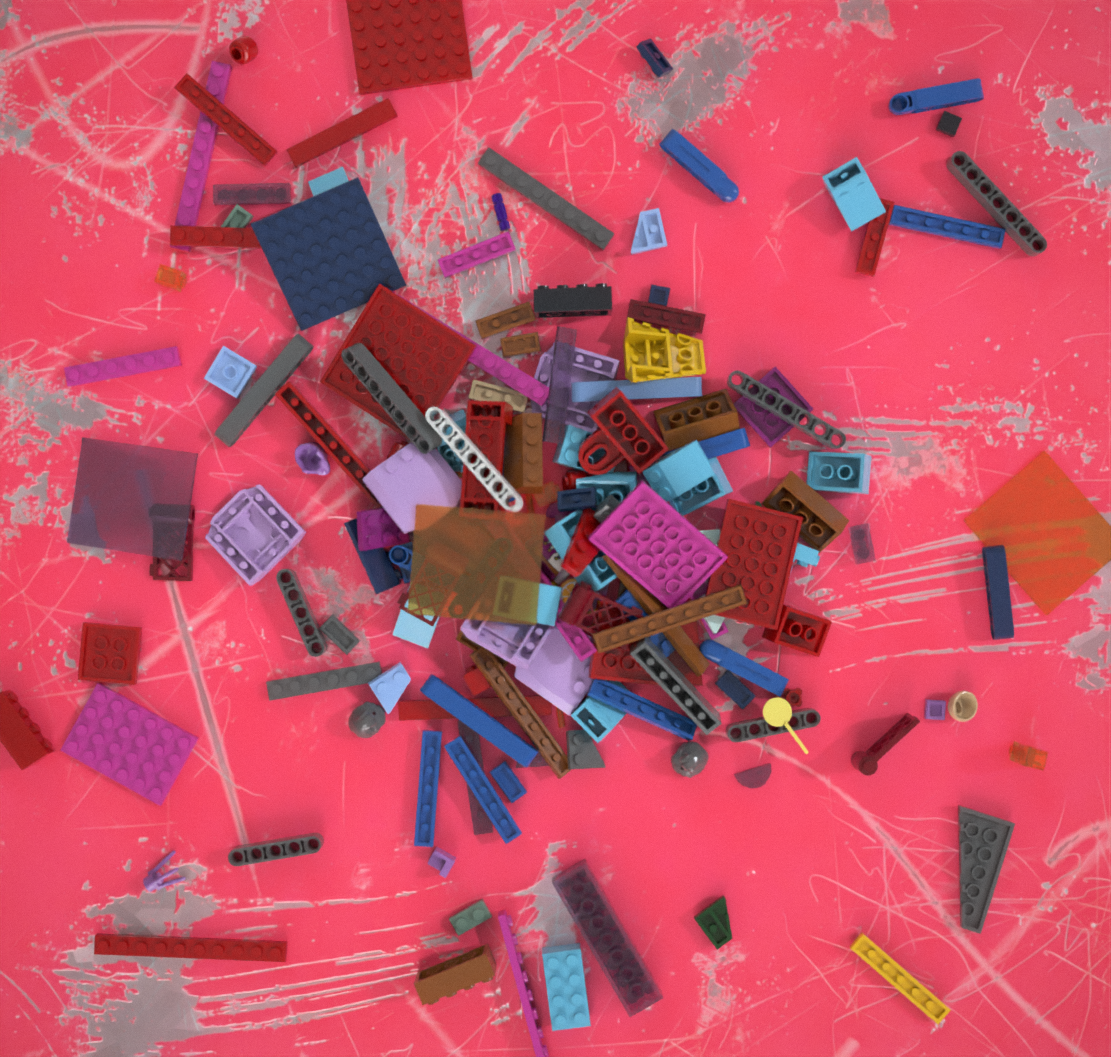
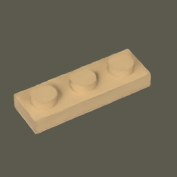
M474 379L468 397L476 401H505L513 406L514 411L522 413L525 412L528 401L526 396L516 390Z

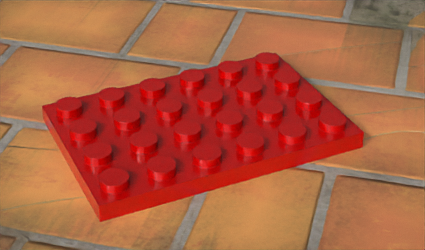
M727 499L717 547L728 558L709 577L705 596L741 585L747 604L714 615L778 630L803 517Z

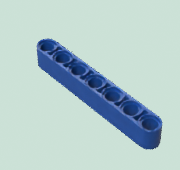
M431 674L421 687L420 691L524 767L528 768L539 751L436 676Z

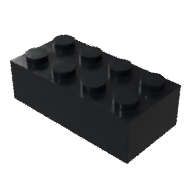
M606 283L596 284V287L578 284L575 288H568V285H557V288H549V286L543 285L533 289L535 318L609 316L612 313V287L607 286Z

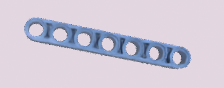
M702 377L666 378L631 382L629 380L572 382V402L600 401L616 387L622 391L628 400L702 396Z

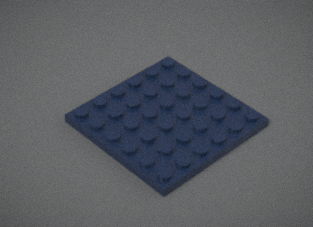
M359 177L251 223V227L301 331L367 303L379 284L392 291L406 286Z

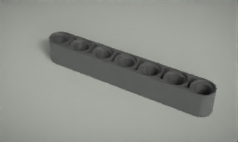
M957 151L947 160V168L993 219L1003 229H1006V233L1028 256L1034 257L1046 250V239L965 152ZM954 158L960 160L961 166L954 163ZM967 172L973 174L974 180L967 177ZM980 186L986 188L987 194H983L980 191ZM993 200L999 202L1000 208H996L993 205ZM1007 214L1012 216L1013 222H1009L1006 219ZM1020 228L1025 230L1026 236L1020 234ZM1033 242L1038 244L1039 250L1033 248Z
M297 334L218 427L214 435L228 447L233 446L275 396V393L281 389L311 353L314 346L300 334Z
M356 343L342 351L341 355L344 363L421 453L427 454L442 444L441 436L362 343Z
M733 371L727 377L729 388L828 448L838 449L845 444L846 437L844 433L742 371ZM737 375L740 377V385L732 383V376ZM750 385L757 388L758 392L756 395H751L748 392ZM766 395L773 397V405L766 404ZM783 405H787L790 408L789 415L782 413L781 408ZM800 415L806 417L807 423L805 425H801L798 422ZM816 425H820L823 428L822 435L815 433ZM833 435L839 437L840 443L838 445L832 443L831 438Z

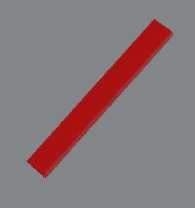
M541 695L524 696L537 715H552V704ZM499 697L467 698L492 717L512 716ZM433 700L398 701L399 721L457 719Z

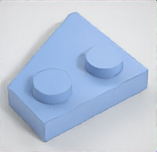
M659 208L640 212L631 255L667 247Z
M401 662L368 682L387 714H389L411 681V678Z

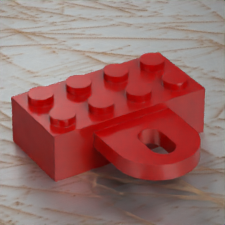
M616 387L587 412L599 428L581 443L578 449V461L588 473L601 475L610 471L626 458L631 466L640 474L669 448L622 391ZM598 448H604L605 455L596 463L590 464L588 457Z

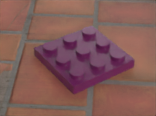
M776 366L758 381L806 411L811 412L813 410V407ZM755 386L748 390L751 395H756L758 392ZM770 395L765 396L766 404L773 405V397ZM741 396L734 403L737 412L770 448L793 428L792 425L744 396ZM783 405L781 408L782 413L789 415L790 408L787 405ZM800 415L798 417V422H800L805 416Z

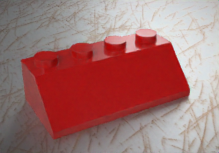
M6 690L0 693V741L19 768L24 770L36 765L54 751L51 748V742L40 733V727L30 719L28 710L19 704L17 695L10 690Z

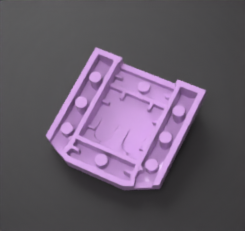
M555 341L553 346L540 357L534 379L552 389V392L543 407L531 400L532 413H542V418L564 425H571L591 433L595 432L599 426L587 412L599 401L572 402L571 383L614 381L618 373L620 361Z
M412 442L375 467L363 478V483L404 534L415 530H426L455 509L461 498L462 481L435 448L429 453L423 454Z
M258 484L255 487L240 490L212 517L211 527L205 539L249 586H253L302 540L306 531L262 485Z
M495 576L462 624L460 630L470 640L516 667L528 669L554 626L494 615L493 611L500 580Z
M555 625L528 669L516 667L514 677L570 716L590 688L592 678H588L590 657L581 662Z

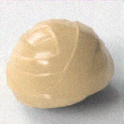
M962 690L950 697L947 706L953 719L965 722L975 716L978 703L974 694Z

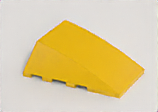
M627 318L623 354L625 378L629 381L640 382L706 373L703 340L680 333L675 335L669 333L668 329L661 328L659 330L650 327L651 324L645 322L640 324L634 322L632 318Z

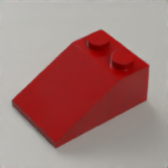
M783 604L778 630L765 628L762 637L773 643L819 657L832 621Z

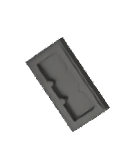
M334 614L319 628L346 655L361 641Z

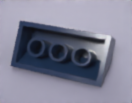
M357 518L344 523L375 593L380 594L402 584L401 579L403 577L399 569H395L386 547L366 551L358 550Z

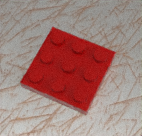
M83 622L78 680L136 685L142 627Z

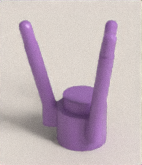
M173 850L143 879L144 886L148 891L160 890L163 887L186 879L185 877H180L164 882L166 877L179 870L178 867L163 875L157 872L176 851Z

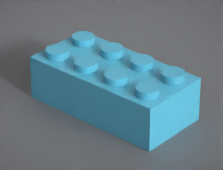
M582 509L576 510L544 532L562 560L583 512ZM600 549L583 572L575 579L579 583L581 581L592 585L591 589L593 591H598L618 576L603 559L605 553Z
M580 943L543 947L542 957L552 1031L591 1026Z

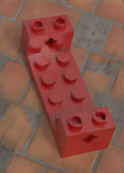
M468 400L465 434L502 475L506 426H512L513 406L505 401ZM476 454L471 457L472 464L478 459ZM463 462L459 517L468 520L505 521L506 509ZM489 468L484 471V478L490 475ZM502 483L497 484V492L501 491Z

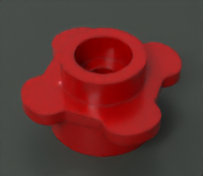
M800 688L795 690L784 689L785 700L790 706L800 707L803 703L801 701L802 690Z

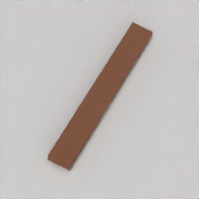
M603 555V559L648 615L666 609L658 598L608 555ZM679 626L662 632L696 676L702 675L710 663L684 630Z
M737 585L592 635L598 653H602L747 604L742 586Z
M482 646L477 648L469 656L558 779H561L570 771L568 770L567 755L494 654Z

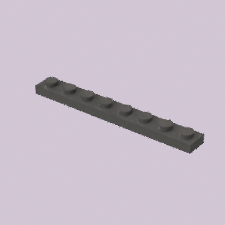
M488 147L479 160V166L603 251L613 238L614 233L491 148Z

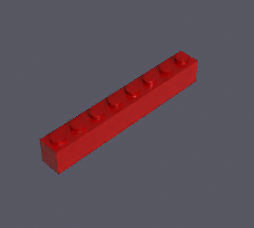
M288 381L275 395L376 508L382 507L363 483V478L371 471L369 467L298 388Z

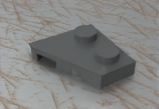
M585 730L566 731L568 770L605 768L604 761L590 735Z

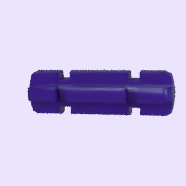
M501 193L493 194L491 197L493 204H495L494 209L499 221L500 230H509L510 224L507 220L508 217L504 203H502Z

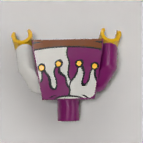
M545 534L536 535L525 542V547L530 550V554L550 579L552 585H560L570 575V573L560 567L563 560Z

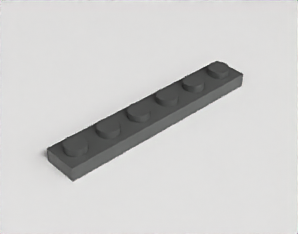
M379 661L267 681L269 701L367 684L381 675L382 670Z

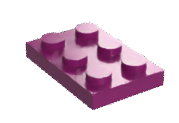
M383 507L357 511L358 550L366 551L409 542V534H404Z

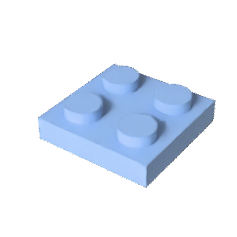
M223 346L204 379L238 399L258 366Z

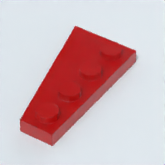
M697 620L680 626L699 649ZM675 649L668 656V659L691 684L703 686L702 675L697 677Z

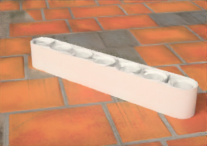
M438 407L429 408L425 415L428 423L505 509L513 512L519 511L523 506V499L445 411ZM440 413V418L434 421L435 414ZM452 426V433L446 435L447 428ZM464 440L465 446L459 450L458 445ZM476 454L478 459L472 464L471 457ZM489 468L490 475L484 478L483 473ZM502 483L503 489L497 492V484ZM515 497L516 503L510 507L508 502L510 498Z

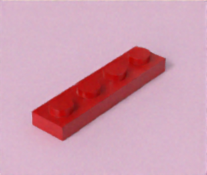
M882 198L879 199L886 212L868 222L855 269L856 273L870 277L875 276L895 203Z

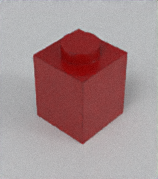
M475 664L465 669L466 673L463 677L473 696L491 687Z

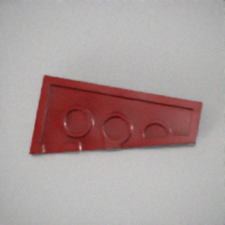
M591 508L583 509L560 566L575 578L583 572L600 551L588 538L601 524L594 517L595 511Z

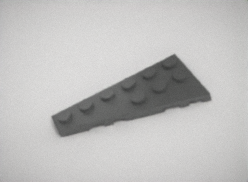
M958 805L960 926L963 929L981 934L1015 823Z

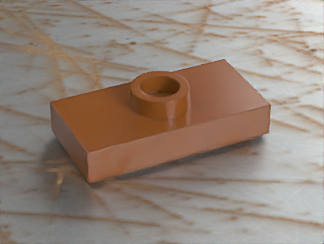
M538 332L500 338L503 358L541 352Z

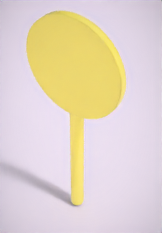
M779 697L768 700L763 707L765 721L775 727L785 725L804 753L808 754V750L788 724L792 716L790 704L785 699Z

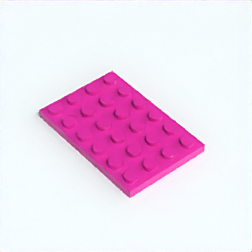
M643 480L588 537L592 543L668 608L683 604L728 558L720 548Z
M97 683L60 751L161 806L199 737L109 687Z

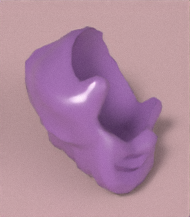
M308 442L300 444L295 449V460L302 472L322 476L330 472L327 454L319 443Z

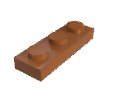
M530 302L475 320L481 339L536 321Z

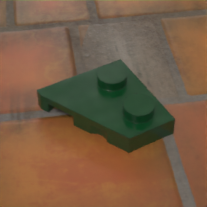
M722 895L694 916L698 925L717 950L732 939L726 899Z

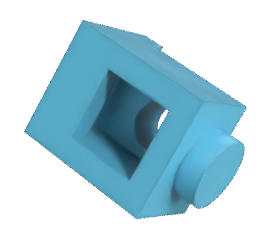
M797 543L793 562L796 559V564L808 567L809 564L816 567L820 556H818L819 551Z

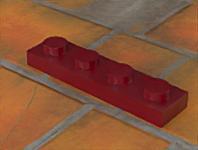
M630 299L627 318H632L635 321L702 334L706 316L703 313Z

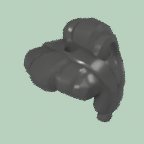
M366 701L352 711L348 720L350 730L361 738L372 737L385 724V711L380 705Z
M694 741L684 742L671 757L672 767L677 774L691 778L702 772L708 763L709 755L699 743Z

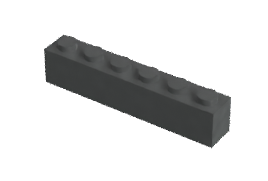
M648 637L637 640L630 645L632 657L706 735L722 724L718 711Z

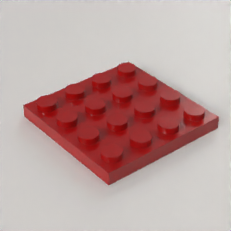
M597 600L596 609L604 607L603 601ZM617 607L608 609L610 618L621 615ZM605 610L596 613L597 622L608 619ZM625 617L626 623L629 622L630 620L627 617ZM623 619L612 622L613 627L624 624ZM609 623L598 626L600 631L611 628ZM630 645L627 650L616 647L602 653L596 651L590 657L588 678L660 686L632 657Z

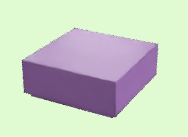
M925 699L924 718L945 720L946 701Z

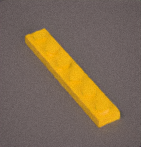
M862 932L849 946L858 956L937 1024L951 1011L949 1007Z

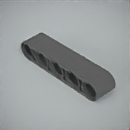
M282 569L277 573V583L305 647L311 656H321L327 650V643L319 629L320 627L297 574L292 569ZM285 572L291 575V580L288 583L284 582L282 578ZM292 590H296L298 592L299 596L297 600H293L290 597V592ZM300 607H303L306 610V616L304 618L298 615V609ZM307 625H311L314 628L312 635L306 633L305 628ZM315 642L319 643L322 647L320 653L313 650Z
M813 708L793 710L792 716L796 718V723L790 727L793 731L815 727L820 723L821 716ZM813 712L815 714L814 720L807 722V714ZM764 717L734 722L726 728V735L733 742H742L789 732L785 725L770 730ZM753 724L759 726L756 733H750L749 731L750 726ZM733 728L740 729V734L737 737L730 735Z
M314 832L239 845L229 853L228 861L233 866H243L313 854L321 849L324 844V838L320 833ZM310 839H316L319 843L318 847H313L310 844ZM291 842L298 843L300 849L294 850L291 847ZM272 846H279L281 852L275 853L272 850ZM255 848L261 851L262 855L260 857L254 854L253 850ZM235 852H240L243 859L238 860L235 857Z

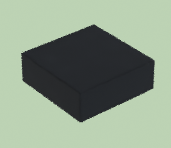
M944 111L936 130L954 137L962 118Z

